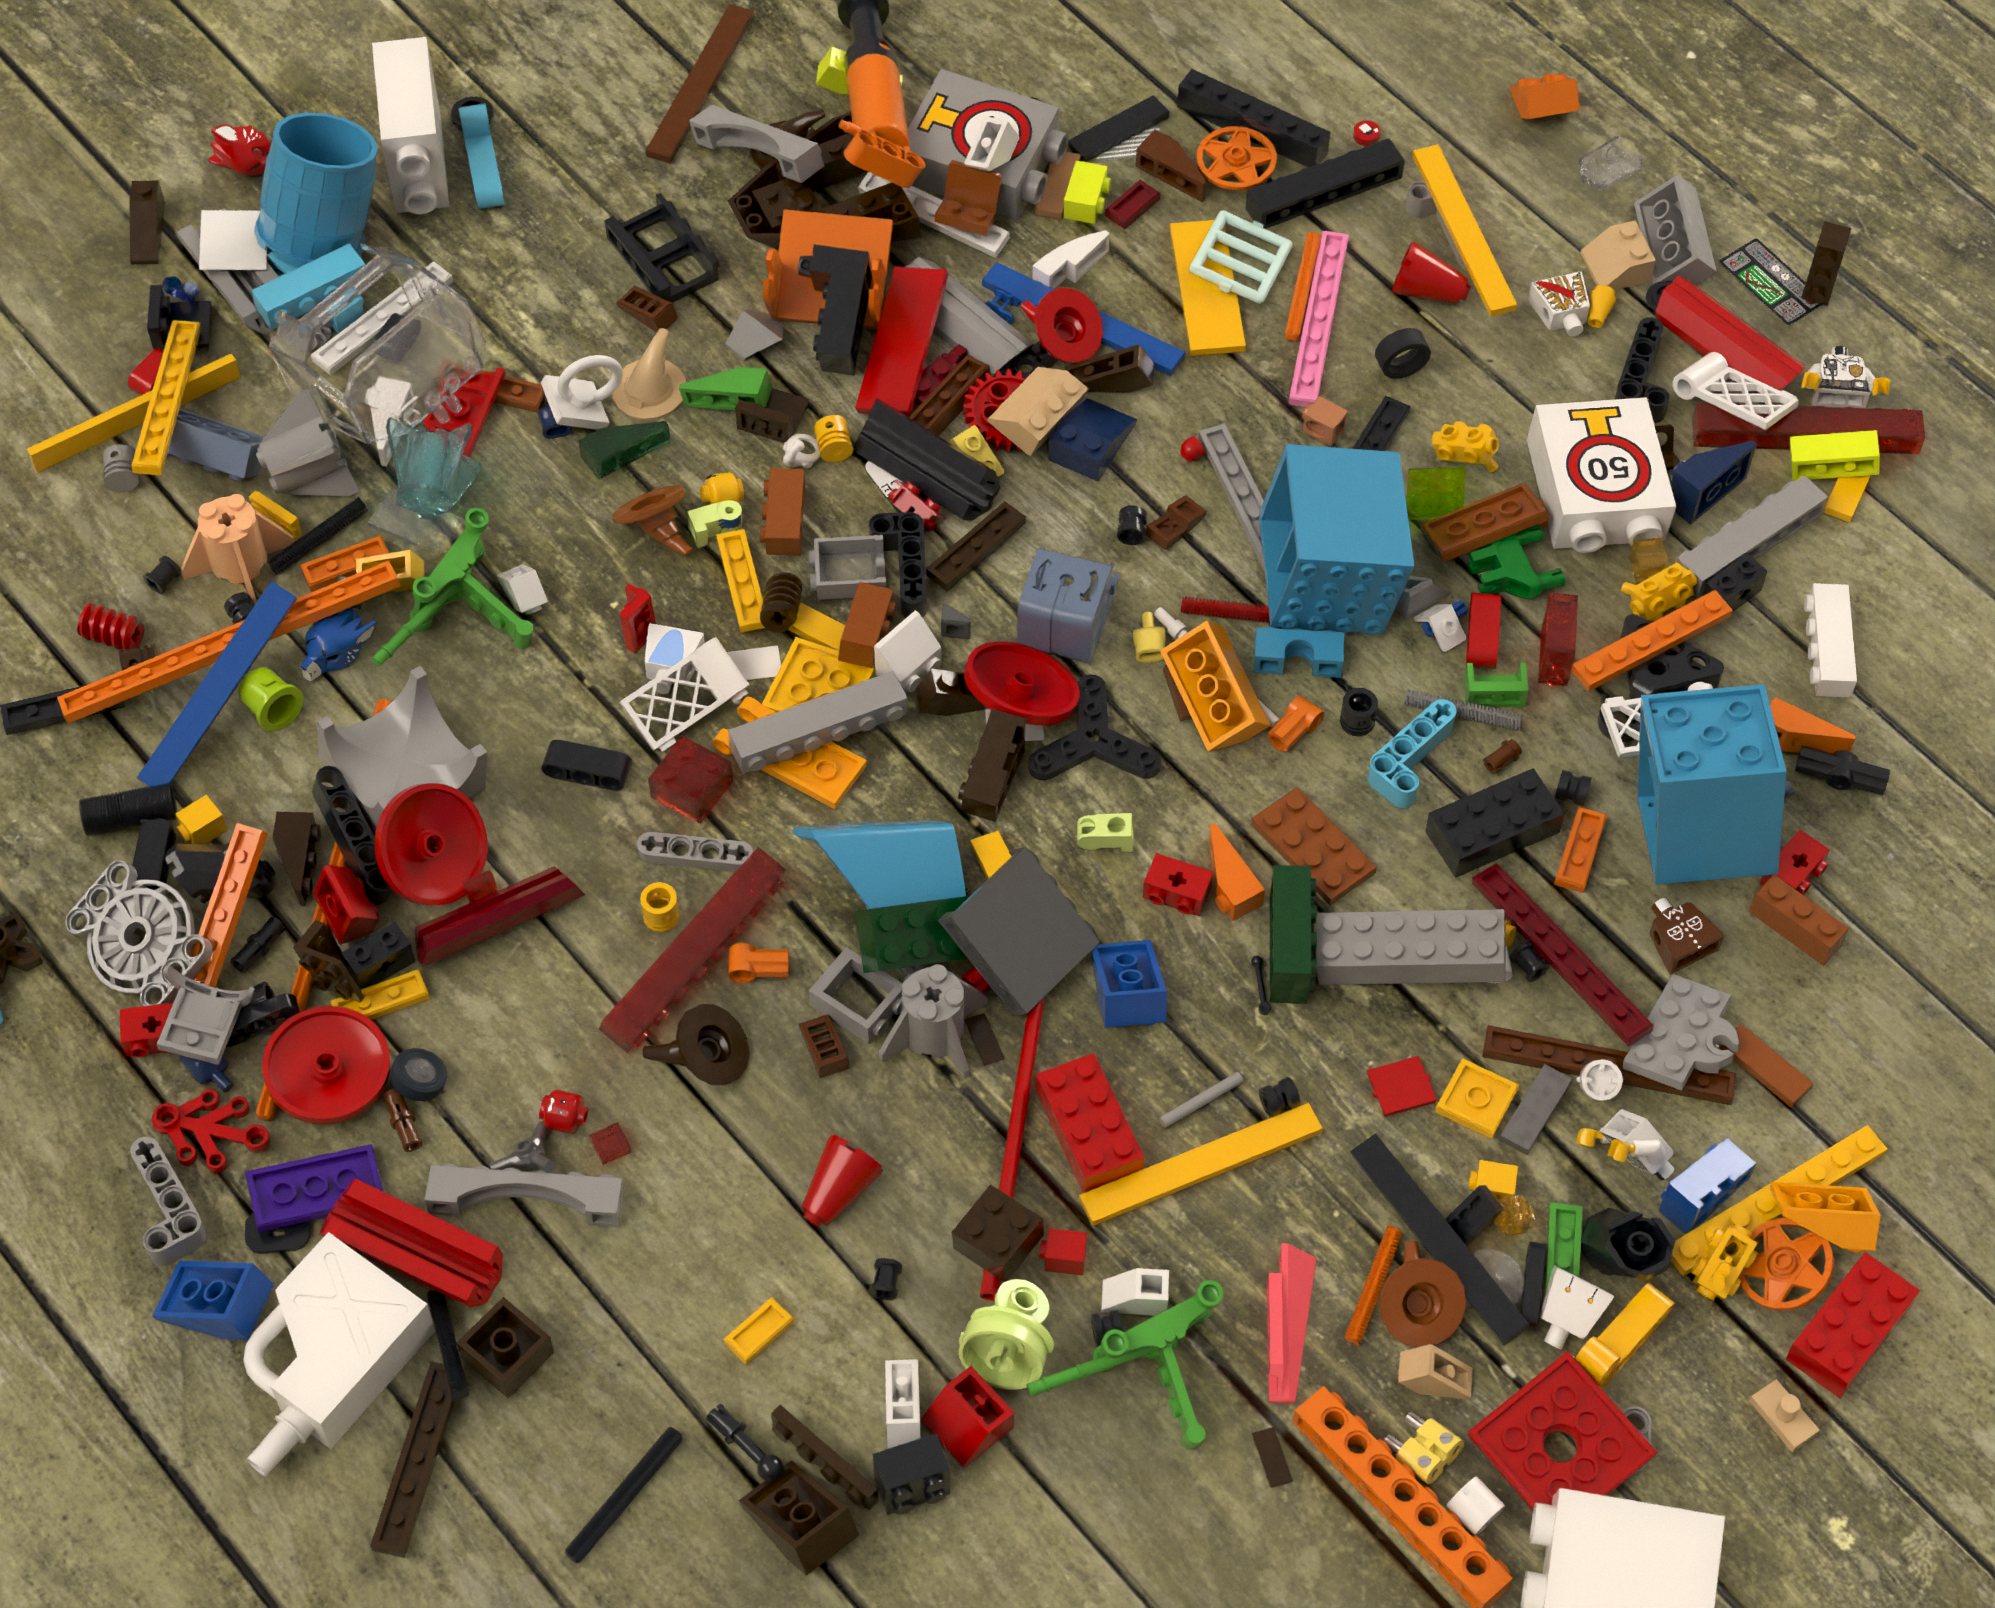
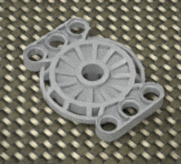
M115 861L106 868L68 913L65 921L69 932L79 937H88V959L92 970L100 981L111 989L125 994H140V1001L143 1006L152 1005L150 998L157 989L162 991V998L157 1004L173 1003L179 990L165 978L163 970L166 965L173 968L181 965L182 974L193 979L210 959L213 952L210 940L195 934L194 916L189 903L183 895L172 886L157 880H137L135 867L124 861ZM126 868L127 876L125 880L117 883V872L120 869ZM147 886H158L160 888L152 890L147 888ZM105 891L107 893V900L102 906L97 907L96 898L101 892ZM169 892L174 894L179 902L175 903L167 897ZM182 911H184V913H185V916H186V925H187V926H185V924H184V919H183V916H182V913H181ZM86 915L87 923L85 927L77 930L76 921L80 916ZM137 928L146 932L141 943V936L134 932ZM200 941L203 946L202 951L198 956L192 957L191 948L196 942ZM102 971L110 975V980L107 979ZM123 981L132 984L134 988H123L120 985Z

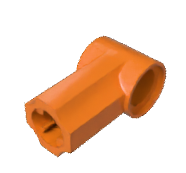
M1298 695L1288 706L1285 716L1268 732L1267 739L1278 751L1287 752L1306 732L1311 733L1319 726L1324 718L1325 711L1302 695Z
M748 943L733 944L729 949L728 977L736 983H749L755 980L756 977H789V949H756L755 946Z

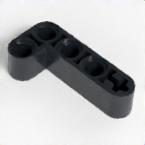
M1647 317L1642 319L1638 325L1614 400L1647 397L1653 422L1659 423L1665 418L1670 395L1666 389L1649 384L1647 381L1659 349L1663 324L1656 318Z
M913 512L876 514L869 521V536L883 535L884 551L899 550L901 613L907 618L916 610L923 618L927 611L923 519L920 515Z

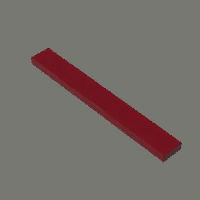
M1497 863L1472 877V884L1496 909H1504L1505 919L1510 921L1512 926L1516 927V930L1527 942L1530 941L1533 944V948L1628 1047L1653 1032L1654 1025Z

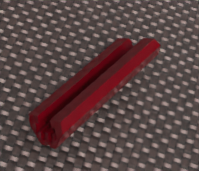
M553 866L415 927L418 962L423 967L578 899L585 894L565 874Z

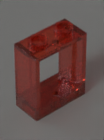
M1548 593L1541 624L1538 683L1550 686L1568 685L1576 651L1578 595Z

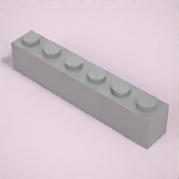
M1804 475L1797 481L1792 480L1788 482L1782 491L1777 494L1767 496L1756 508L1747 509L1735 522L1726 523L1714 536L1705 537L1693 550L1684 551L1678 557L1677 563L1694 573L1697 579V585L1693 586L1694 595L1697 598L1703 594L1706 582L1744 554L1748 553L1753 559H1757L1824 513L1829 497Z
M894 671L729 729V747L742 774L749 771H758L766 765L777 761H786L793 755L804 751L816 750L826 743L841 741L849 735L860 731H869L876 725L887 721H896L907 714L908 698Z

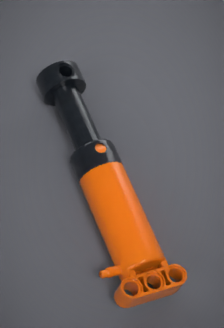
M836 0L838 17L842 24L851 30L852 45L848 47L844 56L852 123L841 120L838 126L854 137L843 154L851 164L896 185L910 188L925 168V162L919 155L910 151L897 54L893 46L883 39L882 24L886 22L889 15V1Z

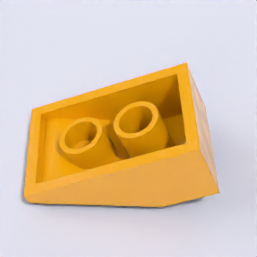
M1770 1182V1190L1783 1216L1842 1249L1854 1253H1862L1865 1250L1875 1251L1881 1215L1867 1188Z

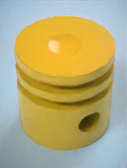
M829 415L816 422L814 432L820 457L824 461L832 463L841 462L850 457L853 453V445L845 418L839 415Z
M661 882L652 883L645 887L640 897L645 925L655 932L671 930L678 923L680 916L676 891L672 886Z

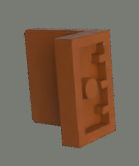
M951 160L948 168L944 199L935 213L934 222L986 236L995 221L1002 174L967 167L962 162Z

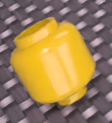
M731 472L711 474L706 477L704 485L700 486L701 500L703 503L707 502V505L727 500L739 503L744 498L742 481Z

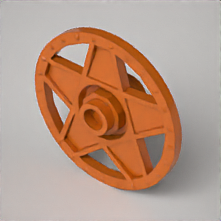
M1231 126L1217 129L1201 141L1197 149L1196 162L1200 173L1212 184L1228 190H1247L1263 184L1272 176L1276 168L1277 154L1271 141L1260 132L1246 127ZM1233 134L1228 143L1215 140L1221 136ZM1250 137L1260 141L1266 148L1252 147ZM1203 152L1215 160L1208 170L1202 159ZM1270 163L1268 169L1258 178L1255 167ZM1229 176L1232 178H1237L1242 183L1228 182L1221 179Z
M1788 1218L1768 1221L1751 1232L1750 1239L1754 1241L1761 1235L1764 1236V1252L1758 1253L1748 1269L1744 1267L1738 1278L1741 1280L1740 1285L1744 1292L1755 1303L1772 1310H1794L1809 1304L1825 1290L1832 1277L1834 1268V1255L1828 1240ZM1781 1227H1799L1809 1231V1233L1791 1241ZM1822 1247H1824L1826 1258L1823 1275L1810 1263ZM1746 1277L1765 1280L1764 1298L1751 1289L1746 1281ZM1793 1286L1810 1290L1809 1293L1798 1299L1783 1302Z

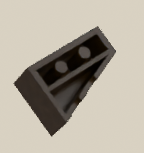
M991 709L976 756L970 763L967 782H963L959 790L958 799L962 800V812L996 822L1025 753L1026 718Z

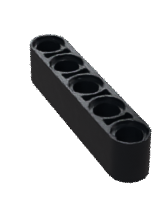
M324 766L316 774L312 788L313 797L348 867L352 869L356 877L362 880L367 899L374 905L383 904L389 899L392 888L383 878L377 864L375 837L342 772L334 766ZM322 783H330L333 787H327ZM335 808H342L346 812H339ZM347 833H355L358 837H351ZM360 858H367L372 863H365ZM373 884H381L384 888H376Z

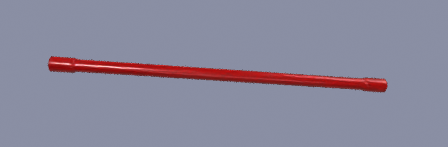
M1045 996L1027 1013L999 1182V1190L1012 1199ZM984 1269L980 1297L985 1300L995 1301L996 1293L1001 1286V1280Z

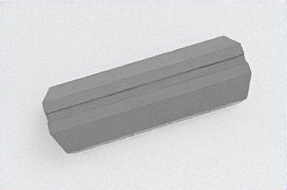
M189 225L177 231V237L199 265L201 225L198 226V230ZM268 262L266 270H203L247 328L266 335L274 331V329H270L257 311L251 290L278 278V275Z
M921 257L916 258L909 266H905L911 268L942 269L935 262ZM948 276L934 332L953 348L960 344L968 349L967 355L989 365L990 373L993 377L996 370H1000L1011 359L1016 358L1034 344L952 276Z

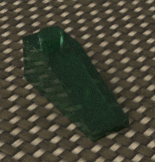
M666 421L605 427L594 433H589L584 438L578 440L581 458L598 480L671 442L669 425Z

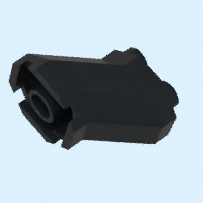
M230 842L226 845L177 843L167 850L165 860L167 864L173 861L176 868L171 872L188 894L195 899L201 895L200 902L205 904L211 899ZM259 859L246 898H263L273 890L274 881L271 877L275 875V871L266 860L261 861Z
M1609 1207L1587 1218L1581 1238V1251L1592 1268L1599 1270L1604 1275H1626L1646 1281L1668 1270L1675 1239L1662 1219L1655 1217L1648 1219L1642 1217V1213L1635 1211L1627 1213Z

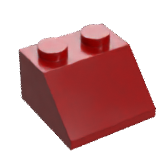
M334 865L324 866L313 895L339 944L342 945L373 933L379 920V914L376 906L367 899L362 880L355 876L351 868Z

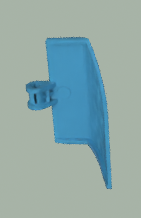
M935 820L793 827L794 835L802 839L815 841L868 909L966 896L956 833L951 823Z

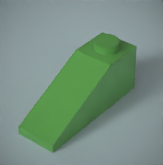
M738 367L682 383L679 386V391L685 407L735 411L739 400L749 403L754 402L766 407L773 386L767 369Z

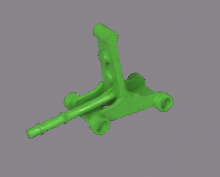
M472 508L466 513L465 530L429 577H420L414 581L412 595L415 599V605L410 612L409 621L403 624L401 629L385 645H382L380 650L372 657L371 660L376 666L380 667L388 658H391L393 653L409 637L414 635L415 631H427L432 625L433 617L445 605L460 601L461 598L472 609L489 619L495 628L503 630L513 638L516 647L525 649L530 646L533 633L532 623L528 620H521L471 576L474 564L479 562L484 555V544L479 540L482 533L487 529L489 516L484 509Z
M1214 1280L1204 1281L1197 1288L1195 1296L1126 1332L1117 1329L1108 1331L1102 1338L1101 1345L1093 1352L1091 1361L1081 1365L1076 1364L1075 1367L1047 1377L1043 1376L1039 1380L1026 1384L1029 1395L1034 1396L1045 1391L1050 1392L1053 1388L1078 1379L1083 1380L1084 1377L1098 1372H1110L1115 1366L1139 1357L1156 1359L1159 1366L1157 1368L1159 1381L1163 1387L1166 1386L1170 1399H1168L1169 1410L1173 1418H1178L1183 1432L1181 1443L1186 1449H1196L1205 1439L1206 1433L1205 1429L1197 1423L1173 1350L1177 1348L1179 1340L1185 1337L1186 1331L1195 1324L1205 1322L1209 1318L1212 1308H1215L1223 1298L1221 1285Z

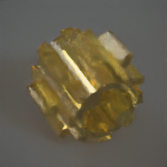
M1514 1194L1500 1198L1499 1203L1504 1211L1494 1220L1499 1230H1502L1506 1236H1516L1528 1232L1527 1230L1532 1227L1530 1221L1535 1220L1532 1205H1529L1528 1200L1525 1201L1522 1195Z

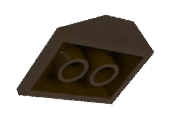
M793 1461L784 1466L783 1474L778 1480L762 1482L739 1500L741 1506L782 1554L806 1576L859 1536L848 1507Z

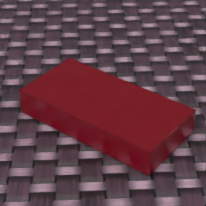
M1139 180L1105 209V217L1125 230L1160 200V192Z

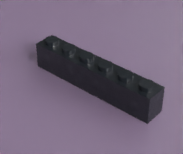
M1191 69L1178 85V108L1221 128L1239 126L1256 130L1271 141L1276 153L1309 168L1320 164L1328 154L1330 131L1194 69ZM1250 137V141L1265 147L1260 141Z
M1390 138L1374 142L1364 148L1350 151L1345 155L1328 159L1323 163L1304 168L1299 172L1279 177L1274 181L1247 190L1245 209L1253 220L1263 224V228L1267 229L1401 179L1405 159Z

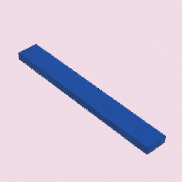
M998 262L993 265L982 279L983 287L994 292L1001 290L1009 295L1014 293L1030 301L1035 306H1038V303L1046 293L1055 290ZM1098 310L1102 319V344L1117 351L1139 344L1154 363V369L1169 376L1174 373L1185 358V351Z
M270 582L143 767L137 779L148 786L173 782L296 602V596L274 582Z

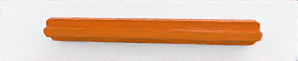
M1311 231L1306 235L1285 330V338L1288 341L1296 342L1300 338L1321 235L1318 232L1314 233Z

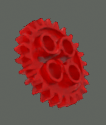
M1007 369L1006 375H1002L999 370H996L995 377L985 373V380L977 378L976 385L970 386L968 395H965L963 414H965L964 423L969 424V428L976 425L983 438L986 439L989 446L992 443L995 444V451L997 452L1001 446H1005L1007 453H1010L1011 447L1014 446L1018 452H1021L1018 446L987 421L1002 403L1026 380V378H1022V371L1020 370L1016 376H1012L1010 369Z

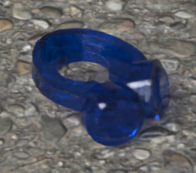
M169 276L163 280L162 287L167 294L185 301L195 302L199 294L195 284L192 282L181 283L180 279L175 276Z

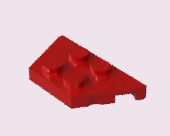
M495 368L496 372L479 374V371H472L464 375L453 374L443 376L423 421L424 428L463 464H468L505 378L506 372L504 368Z

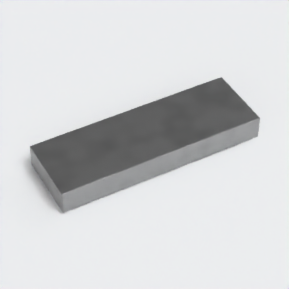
M1544 1064L1501 1133L1499 1140L1528 1155L1571 1085L1572 1078Z

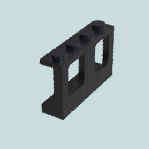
M659 193L656 195L657 206L621 224L612 216L604 220L609 242L649 292L674 303L719 280L718 268L720 264L716 255L713 252L709 253L705 248L702 238L699 235L695 236L691 231L688 221L685 218L681 219L677 214L674 204L671 201H667ZM663 221L677 236L676 239L652 251H645L633 235ZM687 256H693L705 270V273L680 286L672 285L661 270Z

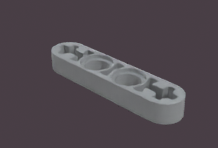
M659 832L644 833L637 841L638 855L643 861L649 863L732 872H745L754 864L753 848L743 841ZM650 843H654L656 847H653L652 851H647L646 848L650 846ZM665 844H667V853H663V850H665ZM678 845H684L689 848L688 853L683 856L675 855L672 851ZM709 848L716 849L719 852L718 856L713 859H707L702 854ZM724 851H728L727 860H724ZM739 853L745 854V856L742 858V861L736 860V857L739 856Z

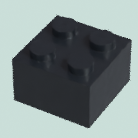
M937 1433L873 1454L874 1480L887 1515L894 1512L895 1514H904L911 1511L915 1505L925 1502L934 1504L942 1501L946 1495L950 1494V1468Z

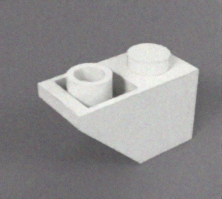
M1136 1268L1103 1280L1101 1313L1118 1310L1119 1314L1156 1316L1166 1311L1168 1306L1169 1270Z

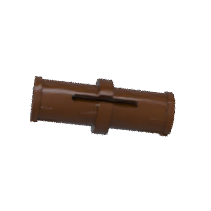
M395 1089L387 1091L383 1095V1099L391 1115V1127L397 1131L403 1150L405 1152H412L419 1149L423 1143L414 1124L416 1121L414 1113L408 1109L404 1097ZM399 1112H401L407 1128H404Z

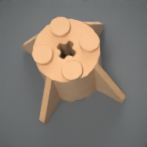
M233 494L228 497H221L200 506L198 528L180 568L183 579L186 580L213 571L217 578L228 579L229 583H244L247 593L252 597L254 604H256L257 600L250 580L256 578L261 573L260 569L268 561L267 554L289 547V545L294 543V539L291 533L253 509L251 504L245 501L242 495Z

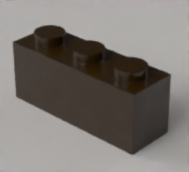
M1824 221L1801 299L1828 306L1852 228Z

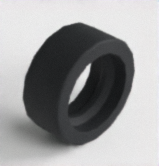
M1405 328L1387 335L1375 349V357L1382 372L1391 379L1408 377L1418 372L1427 364L1431 356V350L1422 332L1415 328ZM1406 350H1410V351L1407 352L1406 354H1404V355H1402V356H1399V357H1396L1398 354H1400V353H1402V352H1404V351H1406Z

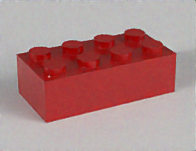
M1094 1053L1036 1074L1035 1091L1083 1193L1144 1168V1155Z
M1864 1252L1794 1341L1785 1360L1841 1399L1912 1307L1920 1290Z

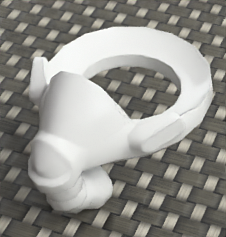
M793 435L783 446L785 451L783 463L789 468L801 465L810 468L820 458L817 440L810 435ZM801 440L812 443L815 447V452L813 454L800 452L805 447Z

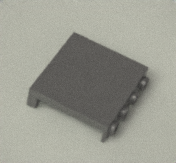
M1027 847L1014 849L1009 852L1012 856L955 911L945 913L938 920L1013 1016L1027 1014L1100 942L1095 936L1094 928L1081 918L1076 911L1073 901L1063 895L1058 888L1055 878L1045 872L1039 864L1037 855L1027 849Z

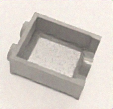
M883 535L814 539V550H809L810 568L815 567L816 574H810L811 591H817V602L824 599L854 598L859 582L886 588Z

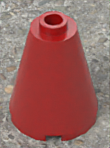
M1412 241L1402 260L1400 271L1396 275L1391 292L1398 295L1458 304L1460 299L1466 300L1471 285L1467 284L1468 278L1419 243Z
M832 1134L825 1144L801 1207L806 1212L803 1217L817 1227L821 1223L829 1225L883 1172L882 1166L858 1147L854 1149L847 1145V1140Z

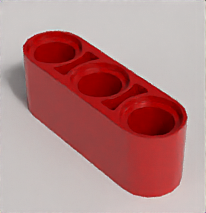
M1471 594L1466 663H1473V667L1496 669L1501 595Z

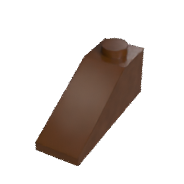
M1154 129L1136 149V167L1203 202L1206 193V180L1176 140Z

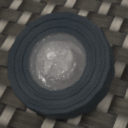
M411 1048L401 1052L395 1058L390 1070V1079L395 1090L413 1101L425 1102L437 1097L442 1092L448 1077L447 1068L437 1055L418 1048Z

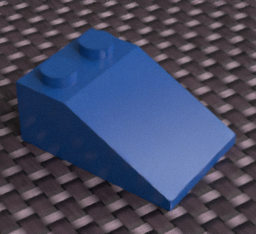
M1151 940L1097 944L1090 953L1099 1008L1104 1026L1120 1028L1126 1025H1152L1166 1022L1167 989Z
M178 1261L152 1317L158 1321L221 1339L249 1340L274 1283L253 1263Z

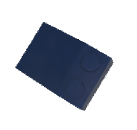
M1087 398L1062 419L1050 437L1048 460L1099 482L1137 423V419Z
M1748 441L1694 454L1685 462L1680 461L1671 472L1673 476L1670 483L1676 503L1675 513L1691 525L1742 483L1748 476L1757 444L1754 441Z

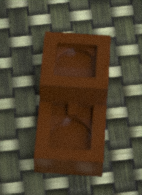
M1185 495L1170 504L1165 515L1147 525L1146 535L1166 550L1192 530L1204 518L1207 511Z

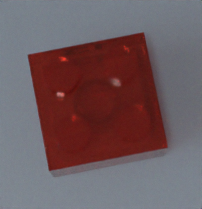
M682 735L648 778L652 799L699 824L703 822L734 781L731 761Z

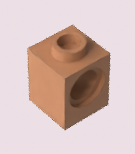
M1319 396L1313 405H1307L1302 414V419H1304L1303 432L1332 446L1346 429L1348 411Z

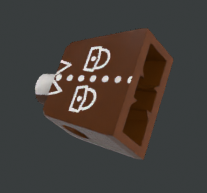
M1661 898L1652 905L1651 909L1657 917L1653 920L1650 937L1670 975L1719 951L1724 937L1723 933L1692 903L1687 902L1674 909L1667 898Z

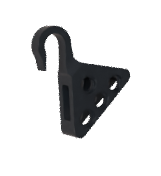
M1636 614L1628 615L1624 621L1621 639L1651 622ZM1684 641L1677 645L1680 653L1671 648L1627 671L1630 699L1641 698V695L1687 691L1688 687L1696 682L1711 684L1713 689L1718 688L1724 671V665L1718 659ZM1692 658L1702 659L1706 666L1704 667L1695 662ZM1605 692L1602 693L1600 708L1607 699ZM1600 709L1598 715L1599 729L1607 738L1611 739ZM1636 720V723L1629 727L1640 733V722ZM1625 733L1621 737L1622 742L1636 740Z

